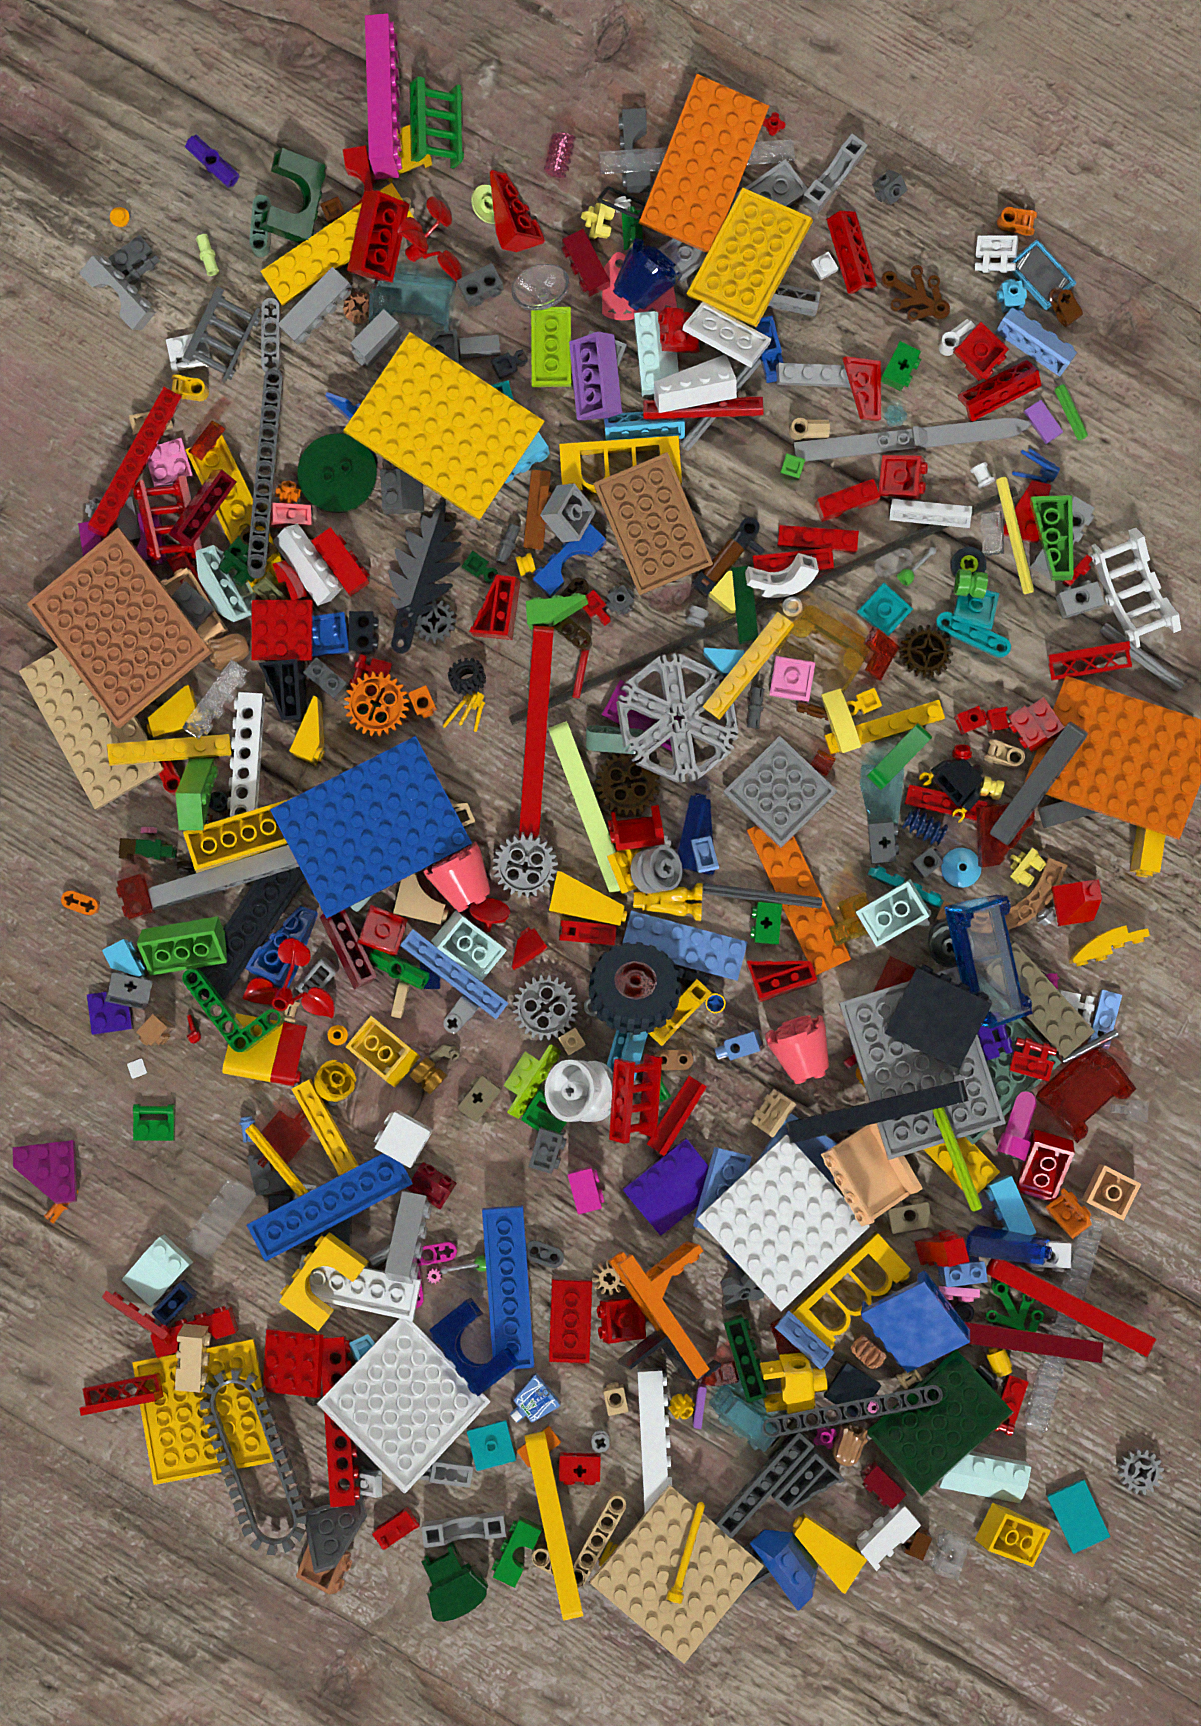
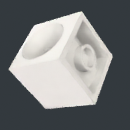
M397 1110L394 1113H389L384 1122L387 1125L385 1130L379 1131L374 1140L377 1143L375 1149L411 1168L419 1157L433 1129Z

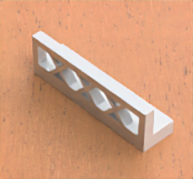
M892 499L890 520L970 528L972 506Z

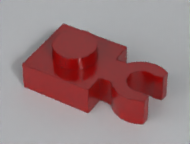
M1085 555L1073 569L1072 580H1064L1062 584L1069 587L1080 574L1084 576L1090 570L1091 566L1089 564L1093 559L1089 555Z

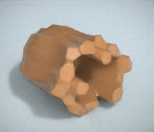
M230 634L220 639L210 638L208 641V646L213 651L212 655H210V661L214 663L213 667L215 669L222 670L228 664L244 660L249 654L247 640L239 634Z
M853 1422L843 1423L832 1447L834 1460L844 1466H852L857 1463L863 1446L868 1442V1431L863 1427L858 1428L854 1426Z

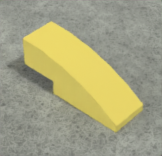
M841 689L821 694L839 752L845 753L860 748L861 743Z

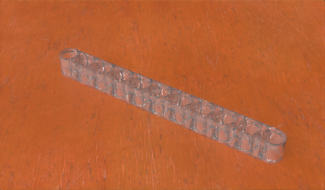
M1093 1214L1090 1216L1092 1225L1075 1237L1071 1251V1268H1066L1061 1286L1062 1290L1081 1300H1084L1105 1225V1218ZM1055 1310L1048 1334L1073 1338L1077 1321ZM1042 1355L1023 1421L1024 1428L1041 1433L1046 1432L1067 1358Z

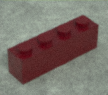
M222 469L213 470L168 534L181 545L192 546L237 481Z
M343 910L327 919L323 913L319 918L354 990L376 979L377 975L362 944L358 943L359 938L346 911Z

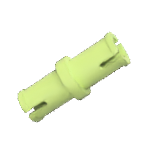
M198 235L196 241L200 250L199 256L204 262L207 275H217L219 269L215 261L216 254L211 248L208 235Z

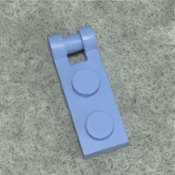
M1101 990L1091 1026L1095 1032L1088 1038V1043L1098 1038V1031L1106 1034L1114 1029L1122 995ZM1111 1040L1101 1045V1048L1108 1050Z

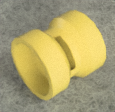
M984 776L980 785L982 788L980 796L985 797L989 795L992 799L999 801L1003 792L1004 781H992L990 777Z

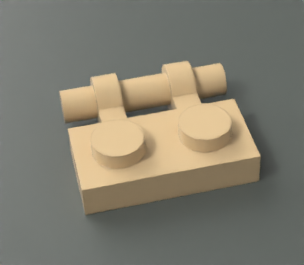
M775 1089L772 1090L770 1095H766L764 1098L765 1102L759 1110L755 1111V1116L751 1120V1123L773 1138L796 1106L793 1101Z

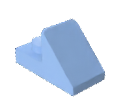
M711 836L691 840L697 871L701 873L719 869Z

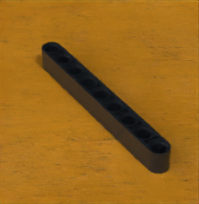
M964 1080L789 1121L785 1124L790 1143H795L969 1101Z

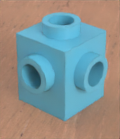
M1006 280L997 290V301L1001 303L1002 313L1009 312L1012 307L1015 310H1022L1024 307L1027 292L1026 288L1022 286V280Z

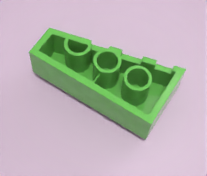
M1072 495L1031 497L1030 505L1051 581L1072 580Z

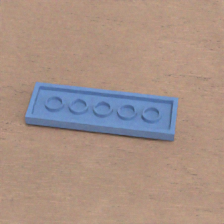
M635 911L630 913L623 943L630 942V944H636V942H642L643 945H653L657 947V950L664 951L668 955V959L673 960L676 965L738 981L748 943L747 941Z

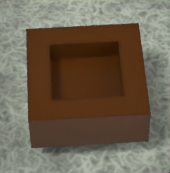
M338 196L320 204L328 224L345 214Z

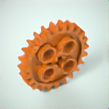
M373 671L370 678L365 673L363 681L357 677L358 684L351 683V686L354 688L353 691H346L351 696L344 698L345 701L349 702V705L344 706V708L350 710L346 717H353L350 724L357 723L356 730L363 727L362 734L364 735L369 730L371 737L374 736L375 732H377L379 737H382V731L390 735V728L397 731L395 725L399 724L402 726L403 724L400 719H407L403 712L410 710L404 706V704L410 702V700L403 698L408 694L407 691L401 692L404 685L396 686L398 679L396 678L391 681L390 674L384 678L383 672H380L379 677H377ZM370 686L377 688L374 696L367 695V689ZM382 688H385V692L379 700V703L382 705L381 707H376L373 718L369 721V716L375 708L372 703L373 701H378ZM394 694V703L386 704V696ZM362 704H367L368 712L361 715L359 707ZM381 712L387 714V719L383 723L377 721V716Z

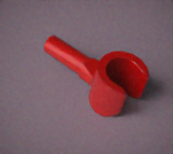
M190 1014L187 1015L191 1033L186 1036L190 1043L195 1044L200 1041L201 1035L196 1030L192 1015Z

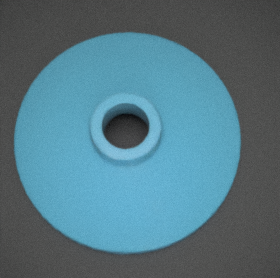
M953 849L942 860L944 862L941 865L942 875L954 887L964 888L971 886L978 880L981 874L980 859L970 849ZM961 863L965 864L966 869L964 871H961L959 869V865Z

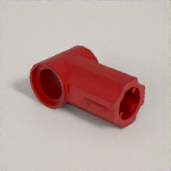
M160 761L164 770L158 775L163 782L164 789L170 794L176 795L177 788L171 790L170 784L176 780L179 786L181 778L172 761Z

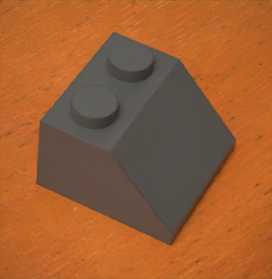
M401 469L380 470L382 510L384 515L424 512L423 484Z

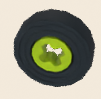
M974 547L959 549L951 559L950 569L953 576L956 578L958 569L967 570L964 561L968 562L969 560L972 561V566L974 567L973 569L968 568L972 575L974 572L985 573L987 561L984 554Z

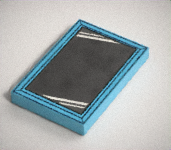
M1038 240L1033 242L1010 262L1016 263L1015 271H1011L1019 281L1022 280L1023 286L1045 310L1052 306L1048 300V294L1053 288L1060 287L1070 290L1076 285V281Z

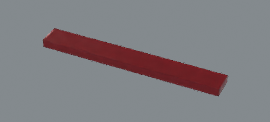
M964 1322L970 1329V1343L968 1344L1102 1363L1104 1342Z

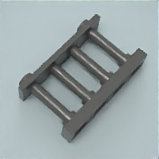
M217 286L181 361L189 364L191 360L195 361L196 359L223 373L224 376L221 382L225 383L227 379H232L236 371L233 366L252 326L257 327L261 316L258 315L261 309L256 308L252 314L225 300V297L222 296L224 289ZM216 306L219 308L222 306L250 321L245 332L216 317L217 315L214 314ZM214 324L240 338L241 341L237 349L208 335V332L205 331L207 325L212 326ZM199 342H206L232 356L229 366L226 367L200 353V350L196 349Z

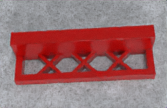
M839 211L827 218L826 221L848 294H853L862 288L876 287V279L856 211ZM864 274L867 276L869 282H866Z
M1025 360L957 395L958 400L966 407L968 418L973 422L1041 387L1039 370L1028 360ZM1025 368L1028 369V370L1025 371V372H1019V371H1021V370H1023V369H1025ZM1005 378H1011L1008 381H1002ZM988 387H993V388L990 389V390H984V389H986V388H988ZM970 396H976L975 398L969 401L966 399Z
M1130 641L1048 655L1051 681L1065 679L1067 676L1078 677L1132 667ZM1125 652L1127 663L1119 665L1112 659L1116 654ZM1096 657H1103L1108 661L1103 668L1096 667L1092 662ZM1078 660H1082L1088 665L1084 671L1078 672L1072 668L1073 664ZM1061 663L1068 668L1064 674L1055 676L1053 665Z
M688 1076L658 1124L657 1137H650L647 1145L665 1156L707 1086Z
M159 1373L82 1388L85 1405L80 1407L79 1410L80 1415L83 1416L157 1401L164 1397ZM154 1379L156 1390L150 1391L144 1387L147 1380ZM129 1383L138 1387L133 1395L125 1390ZM110 1387L120 1391L116 1398H112L107 1394ZM95 1390L101 1397L98 1402L92 1403L90 1391Z

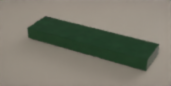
M751 565L731 567L739 644L753 643L758 637L754 591L751 586L747 585L745 571Z

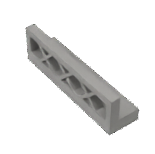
M779 284L776 290L777 294H774L768 305L771 308L815 317L821 292ZM793 292L796 298L783 296V294ZM808 295L815 297V301L802 300V298Z

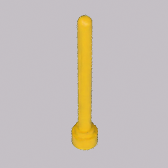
M703 1502L697 1503L676 1580L666 1596L667 1600L674 1603L682 1604L684 1598L682 1586L705 1505Z

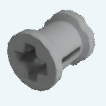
M603 1430L596 1431L591 1438L592 1448L598 1453L605 1452L610 1445L609 1435ZM604 1438L605 1444L597 1445L596 1439Z

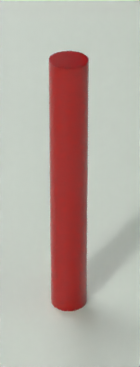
M589 650L581 651L573 698L578 699L581 696Z

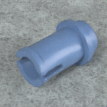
M252 1116L240 1118L239 1125L242 1128L243 1142H252V1139L245 1132V1129L255 1122Z

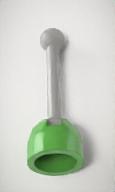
M930 547L928 553L911 570L903 569L897 574L898 580L903 585L909 586L914 580V572L931 555L936 553V548Z
M485 1255L478 1256L474 1263L453 1267L442 1266L440 1272L446 1274L448 1271L471 1267L484 1272L486 1271Z

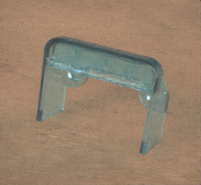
M395 273L393 283L375 279L369 296V323L384 309L391 316L394 312L432 316V320L437 325L444 326V332H448L453 316L456 282L448 278Z

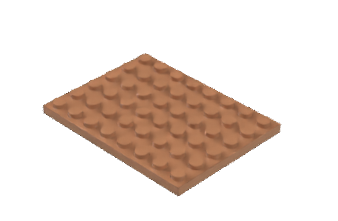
M120 528L113 531L27 603L28 607L117 728L125 725L212 653V650Z

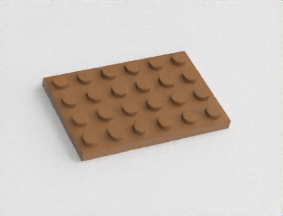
M668 452L593 483L639 595L713 565Z

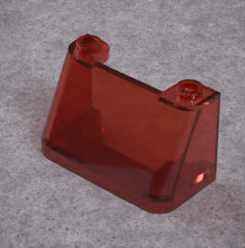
M1097 1047L1075 1058L1037 1092L1036 1099L1071 1139L1078 1143L1086 1137L1089 1131L1088 1126L1085 1124L1089 1118L1112 1097L1119 1100L1127 1099L1137 1088L1115 1059Z

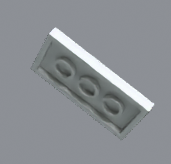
M705 302L699 305L684 323L682 329L750 368L771 342V338Z

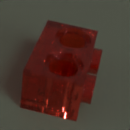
M138 874L117 881L116 892L118 897L123 900L122 911L124 916L128 917V920H136L156 913L152 909L144 875ZM130 883H134L136 886V890L132 894L127 891ZM136 902H140L142 905L141 911L135 913L133 910V905Z

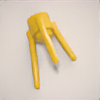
M475 690L472 691V695L466 694L444 722L443 728L451 722L465 704L467 708L459 721V725L463 724L471 709L476 710L478 707L474 725V732H477L482 709L485 705V702H483L485 696L480 692L476 693Z

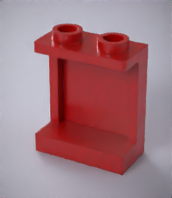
M659 805L651 806L652 816L617 821L615 812H611L612 820H608L611 844H616V851L665 844Z

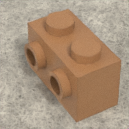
M152 1014L136 1033L140 1035L138 1039L146 1046L164 1045L171 1038L169 1034L174 1030L175 1026L162 1014Z

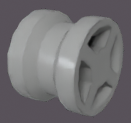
M690 606V614L686 617L685 622L699 628H704V619L708 616L709 612L697 606Z

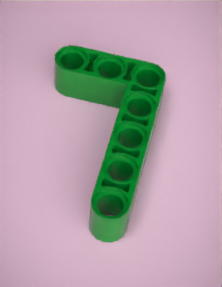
M188 969L183 973L182 981L230 1047L236 1052L250 1050L284 1023L285 1016L282 1011L269 1009L244 1028L202 971ZM192 973H196L198 977L194 984L190 982V975ZM204 989H207L210 993L209 998L206 1000L201 996ZM216 1005H219L222 1009L219 1016H216L213 1012ZM272 1013L278 1015V1021L275 1024L270 1022V1015ZM228 1021H231L234 1025L231 1032L225 1029ZM256 1025L262 1028L260 1036H256L253 1032ZM241 1037L246 1041V1045L242 1049L237 1045V1041Z

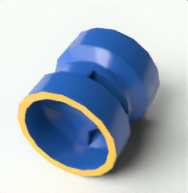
M717 993L710 994L705 1000L706 1010L710 1013L722 1012L725 1008L724 997Z

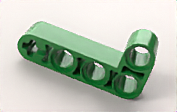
M917 723L866 777L882 790L928 743L932 736Z

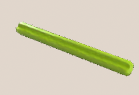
M944 1107L932 1110L970 1209L972 1211L980 1210L982 1204Z

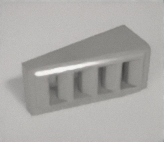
M323 957L296 989L300 993H308L309 989L304 986L305 984H308L311 988L318 987L310 980L311 977L320 984L318 988L323 989L339 971V968L326 957ZM321 966H323L328 972H330V974H328ZM316 972H319L326 979H321Z

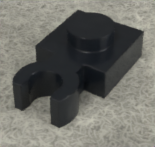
M523 350L516 351L513 357L507 352L491 360L490 363L499 380L516 373L518 370L516 366L523 367L527 364L528 359L523 361L518 359V356L523 354Z
M676 967L681 978L692 982L698 979L704 986H707L709 978L705 977V972L695 969L693 973Z

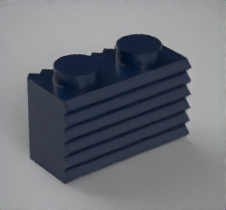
M183 1280L177 1284L151 1313L163 1325H168L194 1299L197 1292Z

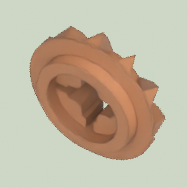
M357 291V293L350 294L344 300L343 311L349 321L362 324L372 318L375 312V305L372 298L366 293ZM355 302L359 305L364 304L362 306L363 314L359 310H354L356 308Z

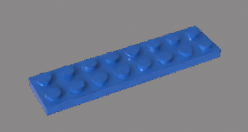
M382 1153L248 1223L247 1227L266 1262L413 1183L402 1163Z
M523 1205L482 1208L493 1370L534 1368Z

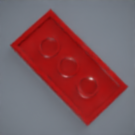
M552 1279L549 1362L590 1363L592 1280Z

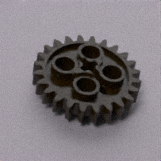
M620 753L619 758L613 754V761L606 759L608 765L600 766L604 772H597L601 779L596 780V783L600 784L601 787H598L596 791L603 793L599 796V799H606L603 804L604 806L611 804L610 811L617 808L618 815L622 810L625 811V816H628L629 811H632L635 816L636 809L643 813L644 805L647 808L651 807L649 800L652 802L656 801L652 795H659V791L655 790V787H660L661 784L655 782V780L659 779L660 775H654V772L636 765L641 759L632 761L635 757L632 754L624 756V753ZM632 767H639L641 774L637 777L632 776L630 769ZM613 771H619L622 774V778L614 781L610 775ZM642 778L646 779L645 782L631 784V788H627L626 785L613 789L610 787L614 784L625 783V779H629L630 782ZM637 786L645 788L646 793L643 796L635 794L634 789ZM618 790L626 793L624 800H617L615 798V793Z

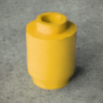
M990 1347L986 1356L993 1373H996L997 1377H1003L1012 1373V1363L1006 1349Z

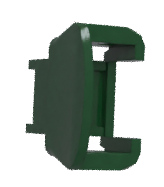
M454 1541L449 1543L447 1547L449 1552L432 1561L426 1555L421 1561L432 1583L426 1594L429 1599L432 1617L437 1622L457 1619L475 1609L483 1602L489 1586L475 1564L472 1566L469 1563L464 1564Z

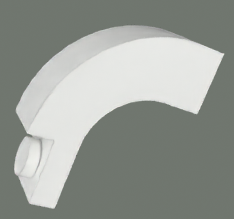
M798 553L792 564L782 571L766 572L748 567L745 575L747 585L752 588L761 589L763 597L780 598L793 595L806 588L814 580L819 569L816 558Z

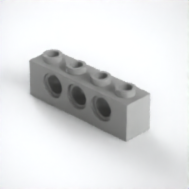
M1076 496L1072 498L1073 518L1078 521V526H1073V544L1075 541L1078 543L1082 538L1084 532L1081 530L1085 525L1088 526L1094 518L1092 512L1095 509ZM1041 548L1030 568L1051 579L1044 552Z

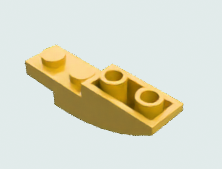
M1126 925L1110 929L1082 945L1071 956L1069 964L1076 963L1077 967L1088 964L1089 959L1095 958L1096 962L1108 959L1107 955L1113 954L1111 946H1113V949L1124 947V942L1132 941L1133 944L1144 942V937L1150 936L1149 930L1146 928L1128 933Z

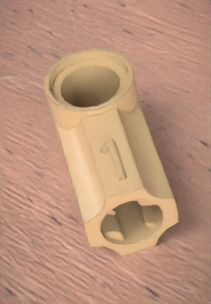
M796 418L789 428V435L794 440L829 438L830 423L829 420ZM800 425L804 432H797L794 426Z

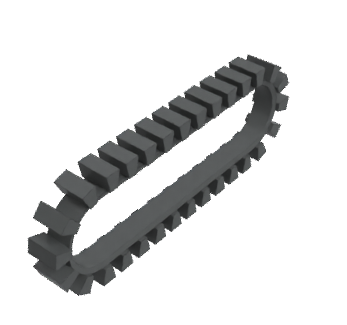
M234 1367L231 1370L232 1378L227 1379L224 1369L214 1376L219 1385L216 1386L209 1381L202 1391L212 1395L211 1399L203 1398L200 1401V1410L211 1408L212 1413L205 1414L203 1420L205 1425L215 1420L216 1425L210 1426L207 1429L209 1437L217 1433L220 1434V1438H214L211 1443L214 1450L222 1445L224 1446L225 1450H220L216 1453L218 1463L228 1457L229 1462L223 1463L220 1469L222 1475L230 1470L233 1472L232 1475H227L224 1479L227 1487L235 1482L237 1483L238 1487L231 1488L229 1495L231 1500L241 1495L242 1499L236 1500L233 1506L235 1512L244 1507L246 1509V1512H240L237 1516L240 1525L247 1520L250 1521V1524L244 1525L241 1529L244 1537L254 1532L257 1538L250 1546L256 1551L262 1542L269 1544L266 1555H276L278 1551L277 1544L281 1543L284 1552L287 1553L295 1546L290 1537L293 1536L300 1542L306 1532V1529L297 1527L298 1523L307 1524L309 1521L308 1511L300 1514L297 1509L305 1507L304 1497L302 1496L296 1501L293 1499V1497L301 1494L300 1485L297 1484L291 1489L289 1488L288 1484H294L297 1481L295 1471L285 1476L284 1472L291 1471L293 1468L291 1459L283 1464L280 1462V1459H286L289 1454L286 1447L278 1452L276 1450V1447L282 1446L285 1443L282 1434L272 1439L271 1435L278 1434L280 1428L278 1422L268 1427L267 1422H272L276 1418L273 1410L265 1415L263 1413V1410L269 1409L272 1406L269 1398L262 1402L259 1401L258 1397H264L267 1394L265 1385L255 1390L252 1383L258 1378L256 1374L251 1372L247 1380L240 1378L243 1368ZM226 1384H241L248 1389L252 1396L294 1518L291 1532L282 1538L267 1537L258 1528L216 1407L217 1392Z

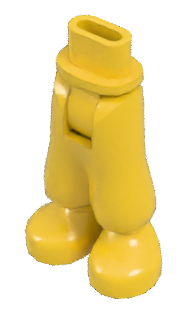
M703 883L695 884L692 890L686 887H675L672 890L651 894L634 892L633 908H642V911L668 913L676 916L691 914L696 921H701L702 903L690 904L686 903V900L702 901Z

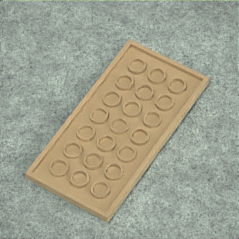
M59 648L19 671L94 809H100L164 770L160 761L109 766L107 744L149 741L136 716L121 728L115 726Z

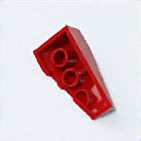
M491 170L489 173L495 229L501 248L503 250L519 252L543 244L545 239L536 219L532 220L527 213L529 208L526 204L523 205L517 197L519 192L507 173Z

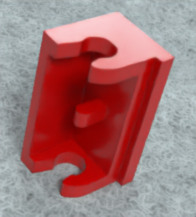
M407 1506L376 1527L372 1535L380 1547L386 1550L414 1529L420 1527V1524Z

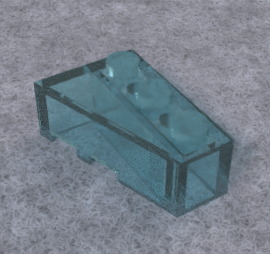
M725 1384L709 1401V1404L719 1415L718 1420L725 1427H728V1425L733 1427L732 1431L739 1438L742 1439L743 1436L747 1438V1443L755 1450L759 1448L765 1452L777 1438H767L762 1434L761 1425L766 1418L748 1406L741 1397L734 1395ZM770 1422L766 1424V1431L774 1434L776 1432L775 1426Z

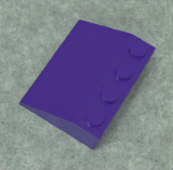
M685 1137L670 1149L665 1156L660 1157L624 1186L623 1191L658 1234L662 1236L699 1205L709 1166Z

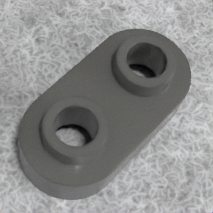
M531 1240L526 1244L527 1258L550 1268H558L562 1265L564 1254L561 1249L538 1240ZM534 1246L539 1249V1252L536 1254L531 1252V1248ZM553 1253L558 1256V1259L555 1261L550 1259V1255Z

